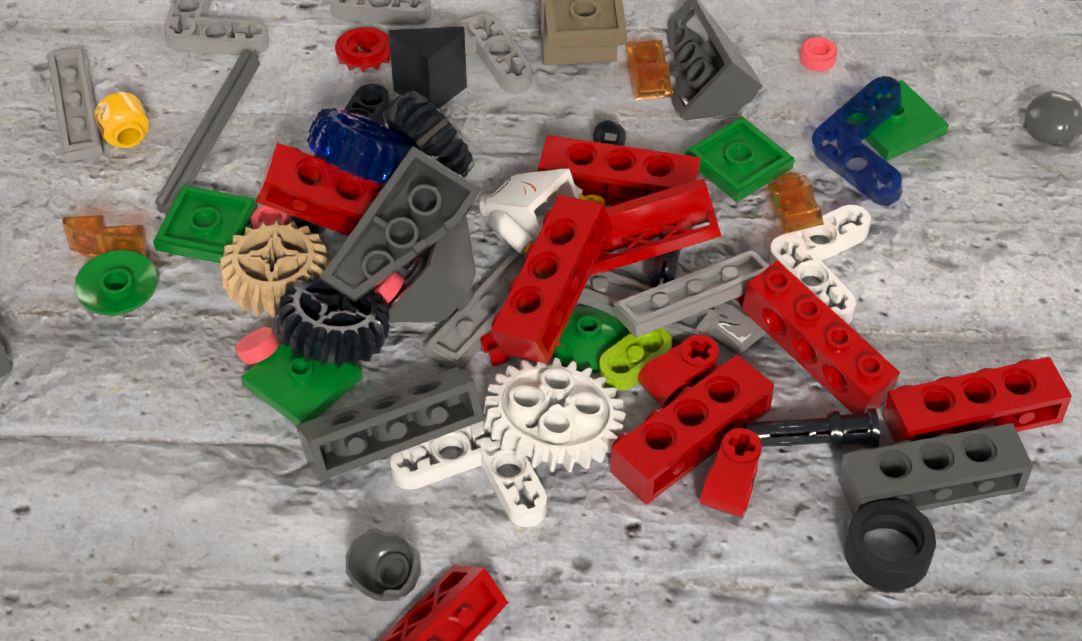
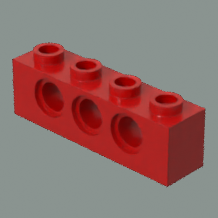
M547 135L538 165V172L569 169L574 184L583 190L582 194L584 196L599 195L604 199L605 205L614 206L699 180L701 157Z
M277 142L266 166L255 202L349 236L386 183L377 180L373 176L360 174L344 168L335 162L320 159L304 153L298 148L288 147Z
M558 195L552 209L547 211L543 219V227L535 243L529 246L526 261L519 275L512 280L509 295L502 309L495 314L492 321L491 332L502 353L548 364L613 229L602 203Z
M777 260L747 283L742 311L852 414L866 413L868 409H877L886 402L888 391L894 390L900 371Z
M738 354L724 364L719 363L715 365L704 379L694 386L685 387L674 401L663 409H655L647 416L644 423L632 432L622 433L611 446L610 473L647 505L717 452L727 432L736 428H744V421L756 422L767 414L771 409L774 384Z
M1049 356L1035 360L1024 359L1015 364L998 368H983L974 373L956 377L945 376L928 383L900 386L895 390L888 391L882 417L894 443L904 440L913 442L934 438L943 433L956 434L973 431L986 425L1000 426L1013 423L1016 431L1020 432L1063 422L1072 395Z

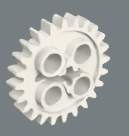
M555 358L552 365L537 362L536 366L532 367L527 361L521 360L520 370L509 365L505 375L497 374L495 383L489 384L483 414H486L485 427L492 428L490 438L492 440L503 439L501 446L503 452L516 449V461H520L528 456L532 458L531 465L533 468H536L543 461L547 462L550 472H554L557 463H563L565 469L568 472H572L574 462H578L582 467L588 469L591 458L602 463L605 453H611L612 444L623 432L626 413L622 412L624 402L623 400L615 399L616 388H604L605 377L591 378L592 369L590 367L579 372L576 370L577 365L574 361L568 367H562L559 358Z

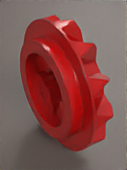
M360 27L345 32L338 38L335 44V53L339 64H346L349 71L360 68L364 73L370 67L379 70L381 63L390 62L389 35L380 29L372 27ZM358 46H359L361 49H364L366 52H369V53H365V52H363V51H358Z

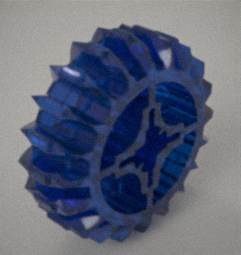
M337 108L321 109L318 112L315 120L311 123L308 131L310 134L307 139L309 148L317 157L325 159L327 164L334 165L339 170L346 171L352 176L361 177L365 181L372 180L378 184H386L413 147L411 142L406 140L404 135L396 133L395 129L388 128L383 123H378L370 117L367 118L358 113H351L345 109L339 110Z

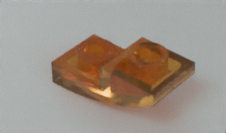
M662 40L627 42L625 54L635 100L672 97L673 91L668 62H665Z
M788 173L777 177V182L768 184L772 202L784 234L824 225L821 209L814 199L812 184L806 175L800 176L799 173Z
M104 215L63 217L62 224L69 248L73 252L94 258L110 251L127 250L140 253L149 259L150 250L143 225L107 227Z

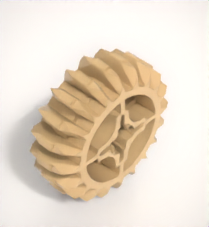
M278 219L274 225L266 226L261 221L258 229L254 230L246 227L244 236L233 235L232 245L224 246V257L220 258V278L229 299H231L232 303H238L242 312L252 309L256 317H259L264 312H268L272 319H274L277 305L280 303V298L285 294L286 287H294L297 280L308 282L310 276L320 279L321 274L330 263L329 252L326 246L323 245L319 234H312L308 226L298 229L294 220L286 226L282 225Z

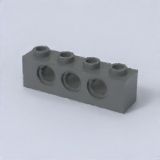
M456 367L296 425L308 466L318 479L323 481L479 423L485 419L474 380L460 368Z
M1013 423L1000 426L986 425L973 431L956 434L943 433L934 438L913 442L904 440L891 446L857 449L851 453L844 454L838 480L852 516L866 504L879 500H898L922 511L1023 492L1033 464Z

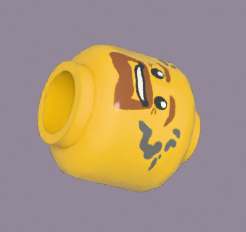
M112 93L103 98L95 109V120L104 141L112 147H134L149 132V119L140 99L132 93Z

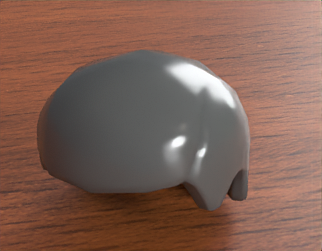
M1050 91L1038 95L1032 100L1025 111L1026 130L1037 141L1050 144L1061 141L1070 144L1078 133L1082 134V107L1080 102L1070 94L1058 91Z
M378 528L370 529L352 542L346 554V574L354 586L365 596L377 601H396L400 597L408 595L415 588L421 574L420 553L411 541L406 539L401 533L384 532Z

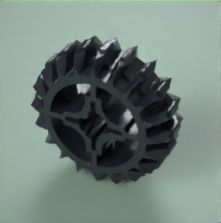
M406 91L403 95H398L391 101L390 105L384 110L385 126L389 129L390 135L403 150L405 156L414 146L463 178H466L474 167L473 157L468 150V145L462 140L461 135L455 130L453 124L446 119L444 113H441L426 97L414 91Z
M310 276L308 282L297 280L294 287H286L285 294L280 298V303L277 305V334L282 338V345L291 347L292 355L303 354L305 362L317 360L321 362L322 367L326 363H334L339 369L343 363L357 366L359 360L370 361L373 354H379L381 347L385 344L390 324H388L390 317L388 314L389 307L383 304V296L373 294V289L354 302L317 277Z

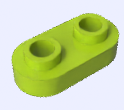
M663 328L656 329L639 337H635L630 333L602 354L599 362V377L606 378L605 385L609 388H616L617 390L633 388L639 383L638 375L641 369L653 358L661 356L672 349L670 333ZM647 350H652V351H655V352L649 353V352H646V351H647Z

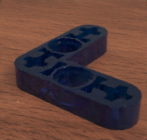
M888 76L877 77L868 83L818 126L812 135L814 154L820 161L872 202L884 206L897 202L902 196L903 183L901 174L895 167L861 141L901 106L902 93L900 83ZM879 93L882 94V95H884V96H882V97H880V98L878 99V96H877V95H878ZM891 93V97H890V98H888V97L885 96V95ZM855 113H862L868 117L860 125H852L847 122L848 117ZM835 139L837 142V148L834 145L830 144ZM827 140L830 142L823 146V141ZM853 158H863L868 162L861 170H851L846 166ZM877 180L884 185H887L891 182L892 188L889 189L888 187L883 186L880 189H878Z

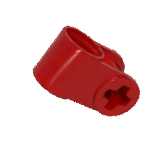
M693 335L688 337L684 342L665 354L650 360L641 369L638 375V382L664 408L674 401L685 387L694 386L707 376L709 371L716 365L715 363L719 357V347L715 340L709 336Z
M736 428L726 433L714 465L707 474L700 498V505L740 518L744 517L752 494L758 469V460L762 450L760 437L755 432L745 428Z

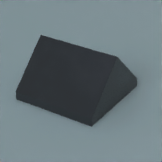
M464 27L389 30L393 91L399 95H403L406 91L417 92L421 96L426 97L430 103L439 109L467 88Z

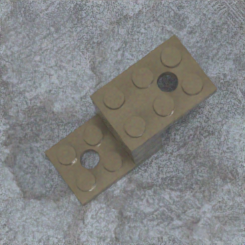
M538 0L544 65L617 62V45H627V29L622 0Z

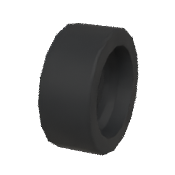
M898 500L872 502L863 506L853 516L845 541V559L853 574L865 584L880 590H904L915 586L926 576L936 548L935 530L928 518L914 506ZM879 528L896 530L905 534L913 541L917 548V553L913 559L904 562L885 561L874 556L866 549L863 543L864 535L869 531Z

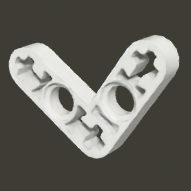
M846 205L775 238L770 245L769 264H773L778 260L801 282V278L805 276H814L820 279L822 283L817 286L803 284L828 307L830 303L832 305L831 309L849 324L854 315L855 298L822 261L863 242L869 233L871 216L863 207ZM814 235H823L830 240V242L826 244H817L811 241L810 237Z
M485 420L391 455L392 479L397 486L403 489H418L482 465L506 514L513 523L522 527L535 526L542 522L547 512L546 492L528 458L525 457L520 461H516V449L504 452L501 450L503 439L492 442L489 437L485 438V435L492 432V428L485 427ZM469 440H472V445H473V447L476 446V449H475V450H471V445H470V441H469ZM447 446H457L463 450L462 455L455 459H446L439 452ZM427 455H432L433 465H430V459L426 458ZM411 463L413 467H417V470L410 471L404 465ZM504 464H514L521 471L518 475L508 478L499 475L497 469ZM523 489L526 501L529 504H534L533 508L527 509L524 504L519 505V490Z

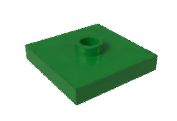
M903 80L843 105L841 116L886 161L947 134L949 126Z
M743 116L685 151V155L701 157L699 172L736 203L794 167L795 161L793 156Z
M182 185L153 240L155 251L221 263L220 258L224 257V246L232 245L233 235L244 236L246 227L250 226V218L258 208L257 202H255L256 199Z
M282 343L272 355L255 364L241 376L242 384L245 388L295 425L317 418L363 378L362 369L358 366L343 363L339 369L334 363H326L322 367L321 362L317 360L305 362L303 354L292 355L291 347L284 346Z

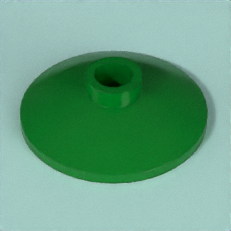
M116 250L100 254L89 260L79 270L75 278L74 288L77 299L86 309L101 315H120L141 307L152 297L157 288L158 276L154 264L144 255L133 251Z
M590 306L575 307L559 339L560 345L556 346L552 357L554 359L559 358L563 367H568L574 361L577 365L576 370L579 372L590 367L592 373H599V362L602 354L629 335V330L616 317L607 312Z

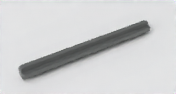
M243 51L234 64L155 200L157 210L160 213L168 214L182 185L191 186L260 65L258 61L259 56L255 52Z

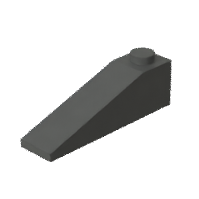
M687 0L668 20L669 49L674 52L675 63L670 66V75L675 78V87L671 89V99L681 118L686 121L734 114L755 98L763 85L749 63L699 0Z
M413 146L321 274L320 280L354 302L457 227L482 193V189Z
M467 216L464 217L457 227L402 267L407 270L403 285L396 296L386 305L389 307V323L445 321L456 309L462 311L470 303L475 293L471 288L476 271Z

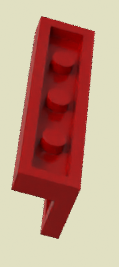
M705 178L605 208L613 229L590 276L722 237ZM706 222H709L710 224L697 229H691L693 226L700 225ZM665 236L663 239L654 242L651 241L654 238ZM626 248L624 251L612 253L614 250Z
M453 565L380 641H474L509 602L485 568Z

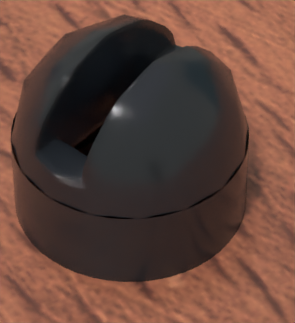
M602 121L594 129L593 141L624 146L626 131L617 122ZM605 134L617 135L616 140H605Z

